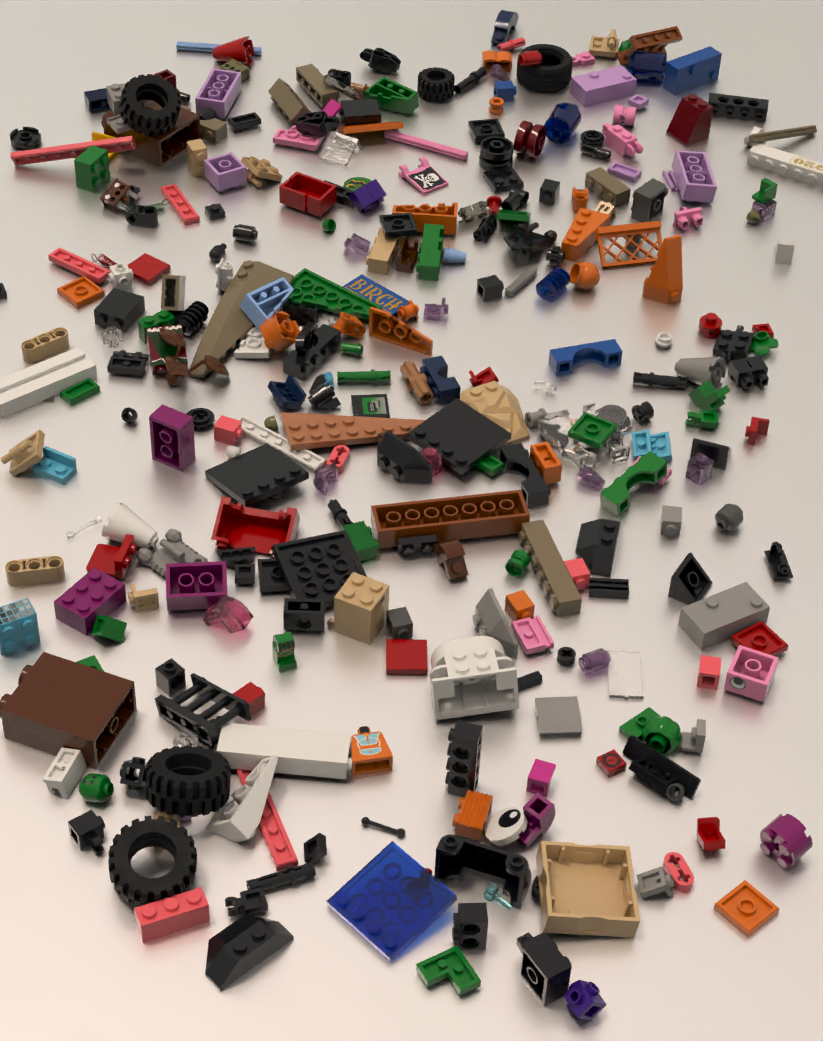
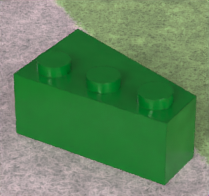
M384 76L364 92L365 99L377 100L379 109L411 114L419 107L418 92Z
M424 223L423 239L419 246L416 272H419V279L439 280L443 253L444 225Z

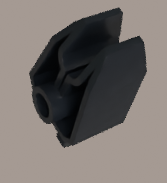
M365 48L360 53V58L369 62L368 66L374 70L395 73L400 68L401 61L398 57L382 48H376L375 50Z
M325 111L311 112L297 117L298 122L295 123L297 131L304 135L324 137L327 135V132L337 130L339 118L327 116Z

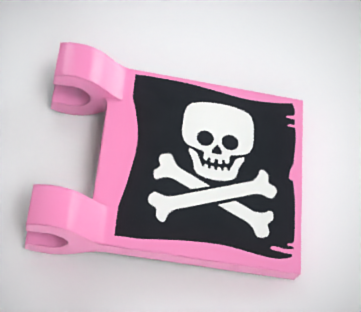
M424 156L419 158L421 164L418 165V169L409 172L405 164L399 166V169H401V172H398L399 177L406 178L423 195L445 187L449 183L429 165L427 158Z

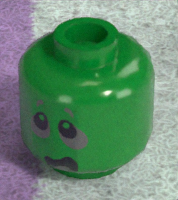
M90 773L79 784V793L87 802L104 803L114 791L110 778L104 774Z

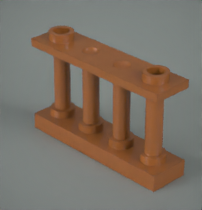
M677 26L633 35L629 38L632 46L628 50L619 51L615 54L622 66L650 60L660 54L666 56L665 47L668 44L680 42L683 38Z

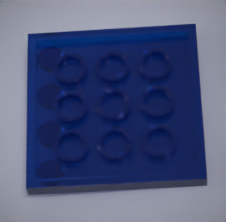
M392 841L326 902L336 914L386 959L392 962L457 901V896Z

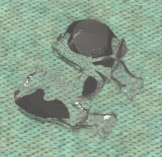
M595 404L583 406V413L587 412L617 424V430L603 446L608 450L613 464L627 461L629 459L630 447L623 444V437L632 431L633 425H631L626 411L617 405H606L598 410H595ZM568 410L540 415L537 423L540 434L559 451L565 460L575 463L580 472L595 468L596 454L585 450V448L595 447L567 436L569 429L575 424Z

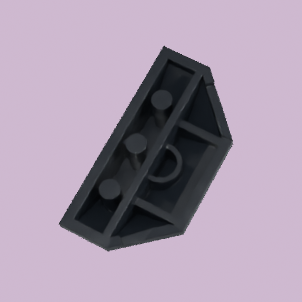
M389 430L378 434L377 465L381 469H384L403 483L430 484L432 482L433 467L427 464L424 457L413 446Z
M598 519L581 524L575 553L579 558H583L590 574L604 577L611 576L621 522Z
M245 914L209 939L205 976L219 991H222L294 939V936L279 921Z

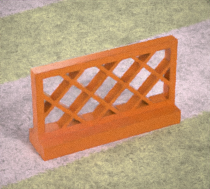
M661 221L598 227L594 231V235L597 238L601 267L607 268L656 262L657 258L653 257L650 253L653 248L659 251L662 245ZM656 233L657 241L655 244L647 238L649 234ZM638 235L643 241L638 245L631 239ZM619 237H623L628 241L624 247L616 242ZM602 239H608L612 242L608 249L602 245ZM644 241L652 246L649 252L641 247ZM629 242L637 248L633 254L625 249ZM613 244L621 249L617 256L610 251ZM638 249L646 255L644 259H638L634 256ZM622 252L630 256L628 261H623L619 258ZM607 253L615 258L612 263H605V255Z

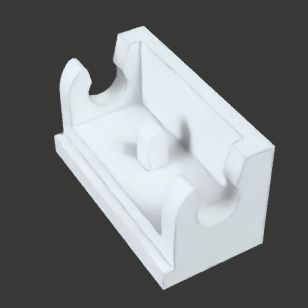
M61 748L42 778L52 795L55 794L56 789L60 791L63 798H69L87 768L81 750Z

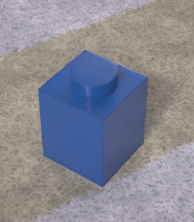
M512 80L494 82L493 95L494 97L502 98L504 102L514 101L516 86L513 85Z

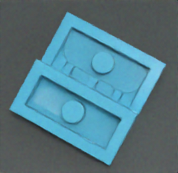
M648 429L631 433L634 459L637 460L639 456H644L651 451L665 461H672L669 432L650 435Z

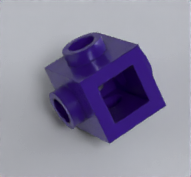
M575 981L563 995L568 1003L567 1008L579 1019L591 1021L607 1005L599 994V988L593 982Z

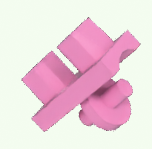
M681 207L678 212H674L672 226L674 228L680 227L682 230L687 229L692 224L696 227L701 226L703 223L702 209L697 207L687 210L686 207Z

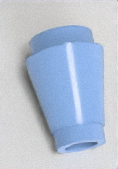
M450 247L443 249L442 261L446 263L466 262L467 253Z

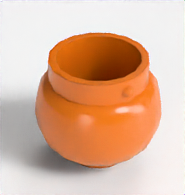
M577 262L570 270L569 280L579 289L589 290L598 284L600 274L594 264L590 262Z

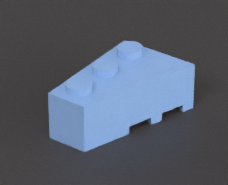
M282 277L247 293L240 304V308L260 331L259 326L282 308L294 289Z

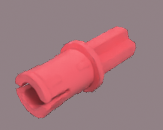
M523 37L515 40L510 39L508 42L498 44V51H513L515 48L524 46L526 44Z

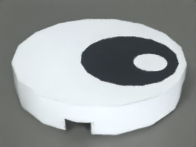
M519 808L503 809L488 820L484 829L485 836L490 843L492 842L497 846L508 845L520 837L518 834L521 831L524 833L528 821L524 812Z

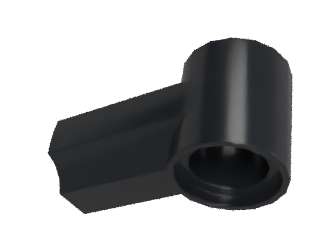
M513 187L510 190L509 196L501 203V208L514 211L520 204L525 205L529 199V192Z

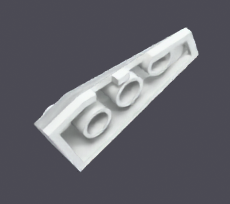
M271 756L260 761L246 777L245 781L247 784L231 794L234 799L226 808L224 806L220 807L206 826L209 831L234 842L248 841L255 835V829L262 817L278 758Z

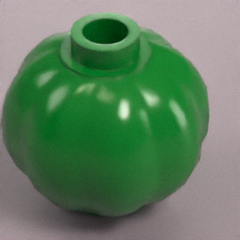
M666 716L651 718L642 730L644 743L661 754L674 752L682 742L680 726Z

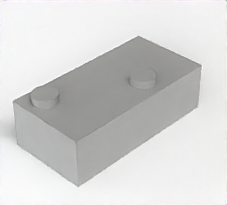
M744 582L682 607L678 625L700 650H704L730 639L732 635L760 621L766 624L770 606L747 582Z

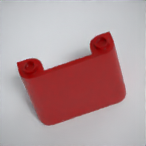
M222 496L211 540L216 545L215 547L220 550L255 546V553L271 555L275 558L272 551L273 544L294 540L299 527L300 516L297 508L287 507V512L285 513L282 509H279V512L244 507L239 502L236 505L231 503V498Z

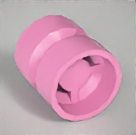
M615 105L613 124L621 125L624 123L625 126L634 127L636 107L628 106L625 108L624 105Z

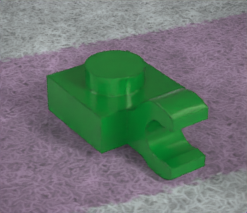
M699 410V413L687 412L686 426L693 427L699 424L700 427L718 428L719 421L716 411Z

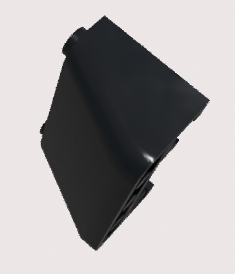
M445 835L440 839L436 848L434 883L445 886L446 881L454 877L455 880L459 881L464 872L503 884L502 894H508L510 906L521 910L532 878V873L525 857L456 835Z

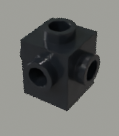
M133 757L132 760L124 761L120 769V783L128 785L127 788L140 790L141 787H144L146 759ZM137 769H140L139 776L136 774Z

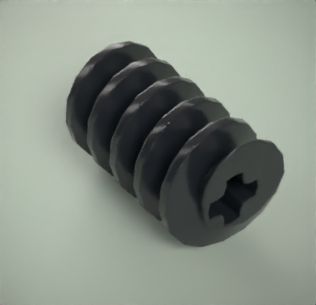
M195 301L176 318L175 325L182 324L184 336H190L207 320L208 307L203 302Z

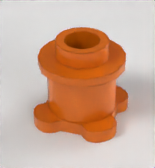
M412 300L408 301L406 306H399L397 315L400 320L407 322L410 318L414 320L419 318V308Z

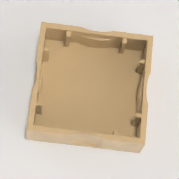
M541 841L536 855L543 932L634 938L640 924L637 894L633 887V866L630 846L579 845L569 842Z

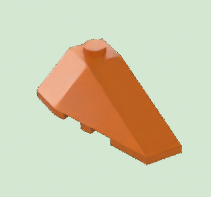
M374 307L369 308L370 337L428 356L432 355L433 340L390 313Z

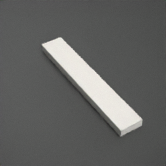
M241 415L236 419L242 421L243 436L260 445L268 443L304 469L316 474L327 465L326 459L307 449L291 451L287 438L246 416Z

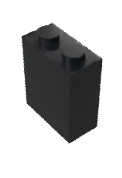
M376 99L341 101L342 108L338 114L341 124H344V126L381 123V113Z
M113 288L94 309L95 324L126 333L145 311L144 296Z

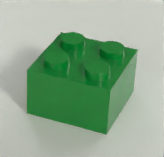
M91 145L74 160L76 186L78 188L94 192L110 177L108 150Z

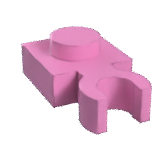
M582 52L581 54H576V57H572V67L595 64V58L589 52Z

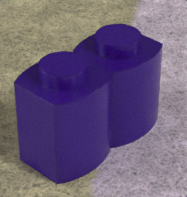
M375 179L353 191L349 198L359 212L363 210L367 212L373 208L374 204L378 206L384 202L383 198L387 194Z

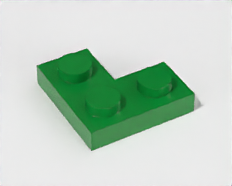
M454 946L416 964V971L427 987L449 978L459 995H463L481 986L480 978L458 946Z

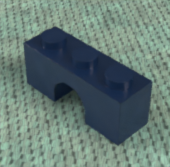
M437 356L422 359L420 374L424 373L426 375L428 386L434 394L433 398L437 399L439 405L451 403L456 398L460 399L461 387L455 377L447 378L448 365L444 358Z

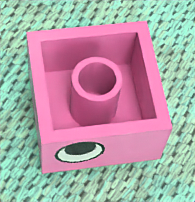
M739 645L728 669L724 689L764 702L774 679L779 658Z

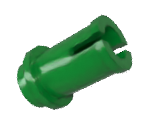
M341 343V353L355 354L357 357L363 354V345H360V343Z

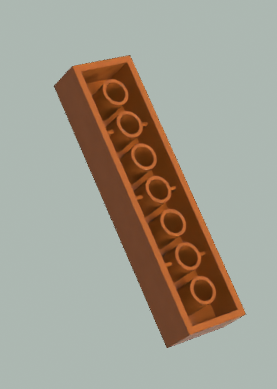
M521 490L371 506V526L374 537L378 540L379 549L396 547L399 538L434 534L437 536V542L515 534L521 531V523L529 522L530 519Z

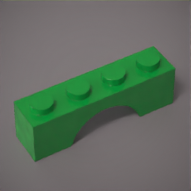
M651 451L641 456L638 462L630 466L623 475L617 477L609 487L602 490L600 494L601 507L619 517L630 507V493L628 491L633 486L641 483L655 485L667 474V461Z

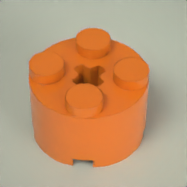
M284 311L277 312L259 326L265 339V346L278 352H283L293 345L297 335L300 333L296 321H291L288 318L290 315Z

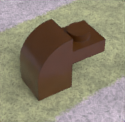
M453 539L434 545L438 563L444 564L448 581L469 575L463 557L465 552L459 540Z

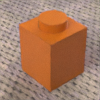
M524 590L506 595L505 611L512 621L528 617L534 618L535 605Z

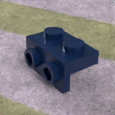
M288 375L285 383L270 381L267 386L279 405L284 409L300 410L305 401L306 393L293 375Z

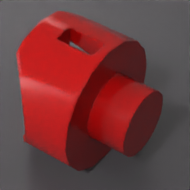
M707 313L702 316L698 327L702 336L707 339L717 338L722 327V320L715 313Z

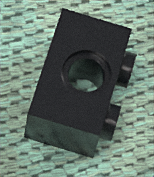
M284 598V630L324 631L325 599Z

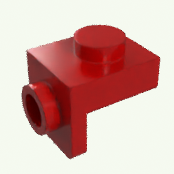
M490 366L477 375H474L472 370L469 371L472 377L469 381L473 387L491 381H499Z
M751 418L750 426H746L745 436L748 437L747 444L755 445L757 434L767 435L769 419Z
M718 817L697 819V840L703 850L714 852L718 849H725L726 840L720 832V820Z

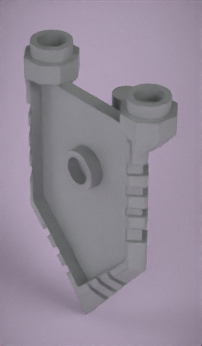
M169 529L166 532V539L160 541V545L163 548L154 554L146 548H141L136 553V557L141 564L151 567L165 578L166 564L208 562L207 558L198 554L197 551L182 541L181 532L176 529Z

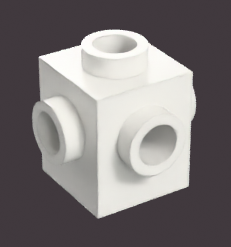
M126 263L109 266L110 273H108V279L112 286L120 290L131 289V279L134 278L132 269H129Z

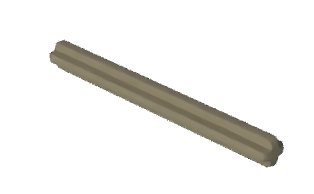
M815 125L756 133L749 135L748 139L750 143L810 135L816 133L817 129Z

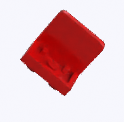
M126 534L121 547L98 544L87 564L86 571L89 572L96 568L111 577L124 579L127 570L130 568L131 561L137 552L134 535Z

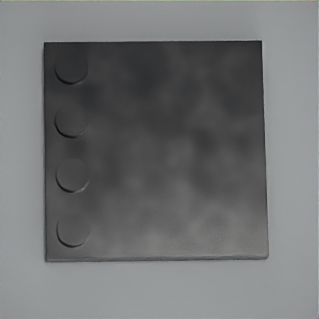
M456 398L408 432L407 439L463 475L510 440L511 433Z
M268 443L205 471L207 479L245 507L309 479L308 471Z
M346 530L273 544L272 551L293 599H325V606L334 605V597L353 572L367 577Z

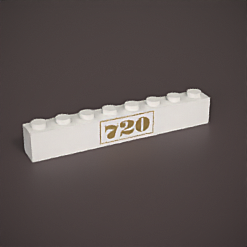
M755 143L749 150L748 165L823 188V163L759 143Z

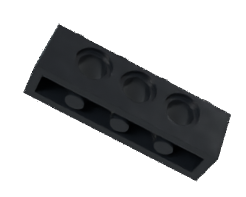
M709 93L708 104L713 106V116L766 122L769 100Z
M457 720L455 728H451L449 731L448 741L451 743L448 746L447 756L450 757L446 765V770L449 771L445 779V784L448 785V794L465 797L467 790L476 792L479 781L482 725Z

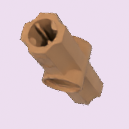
M410 361L404 362L400 366V372L406 381L407 390L414 393L419 403L423 405L429 404L433 400L434 394L428 386L426 375L424 373L420 374L414 363Z

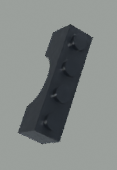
M322 324L314 331L313 348L306 350V352L292 350L283 358V373L293 375V377L299 380L304 378L341 345V331Z
M521 443L500 447L499 460L505 463V472L518 474L525 479L521 482V491L527 508L548 504V499L551 495L550 487L548 484L546 485L542 473L538 472L535 462L529 457L528 450Z

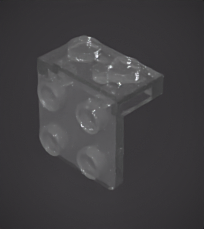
M331 131L321 151L320 158L347 166L354 151L361 153L363 147L359 139Z

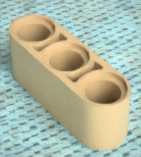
M62 327L55 328L22 342L23 361L35 363L68 349L69 338L67 329Z
M59 556L12 560L5 565L7 583L13 587L60 582L65 578L64 561Z

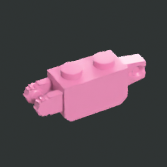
M609 123L603 124L602 133L606 136V145L621 157L625 155L632 157L636 153L640 154L643 152V147L637 142V137L619 124L614 126Z

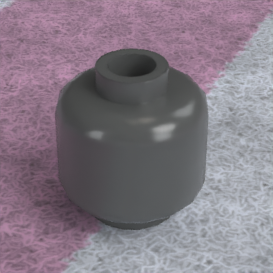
M735 504L724 505L715 514L717 527L726 532L735 530L743 522V511Z

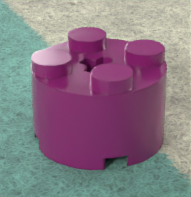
M782 814L778 815L760 832L761 850L766 855L771 854L774 856L778 864L783 868L793 865L811 849L813 843L811 836L807 838L804 833L806 830L805 826L790 814L782 816Z

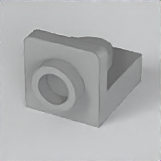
M697 719L696 727H692L691 733L682 732V751L703 752L706 737V720Z
M662 866L637 875L643 898L666 891L669 897L673 896L672 887L675 886L672 875L670 873L667 874Z

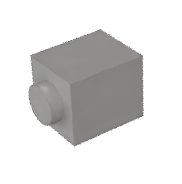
M663 505L660 535L679 536L682 523V507Z

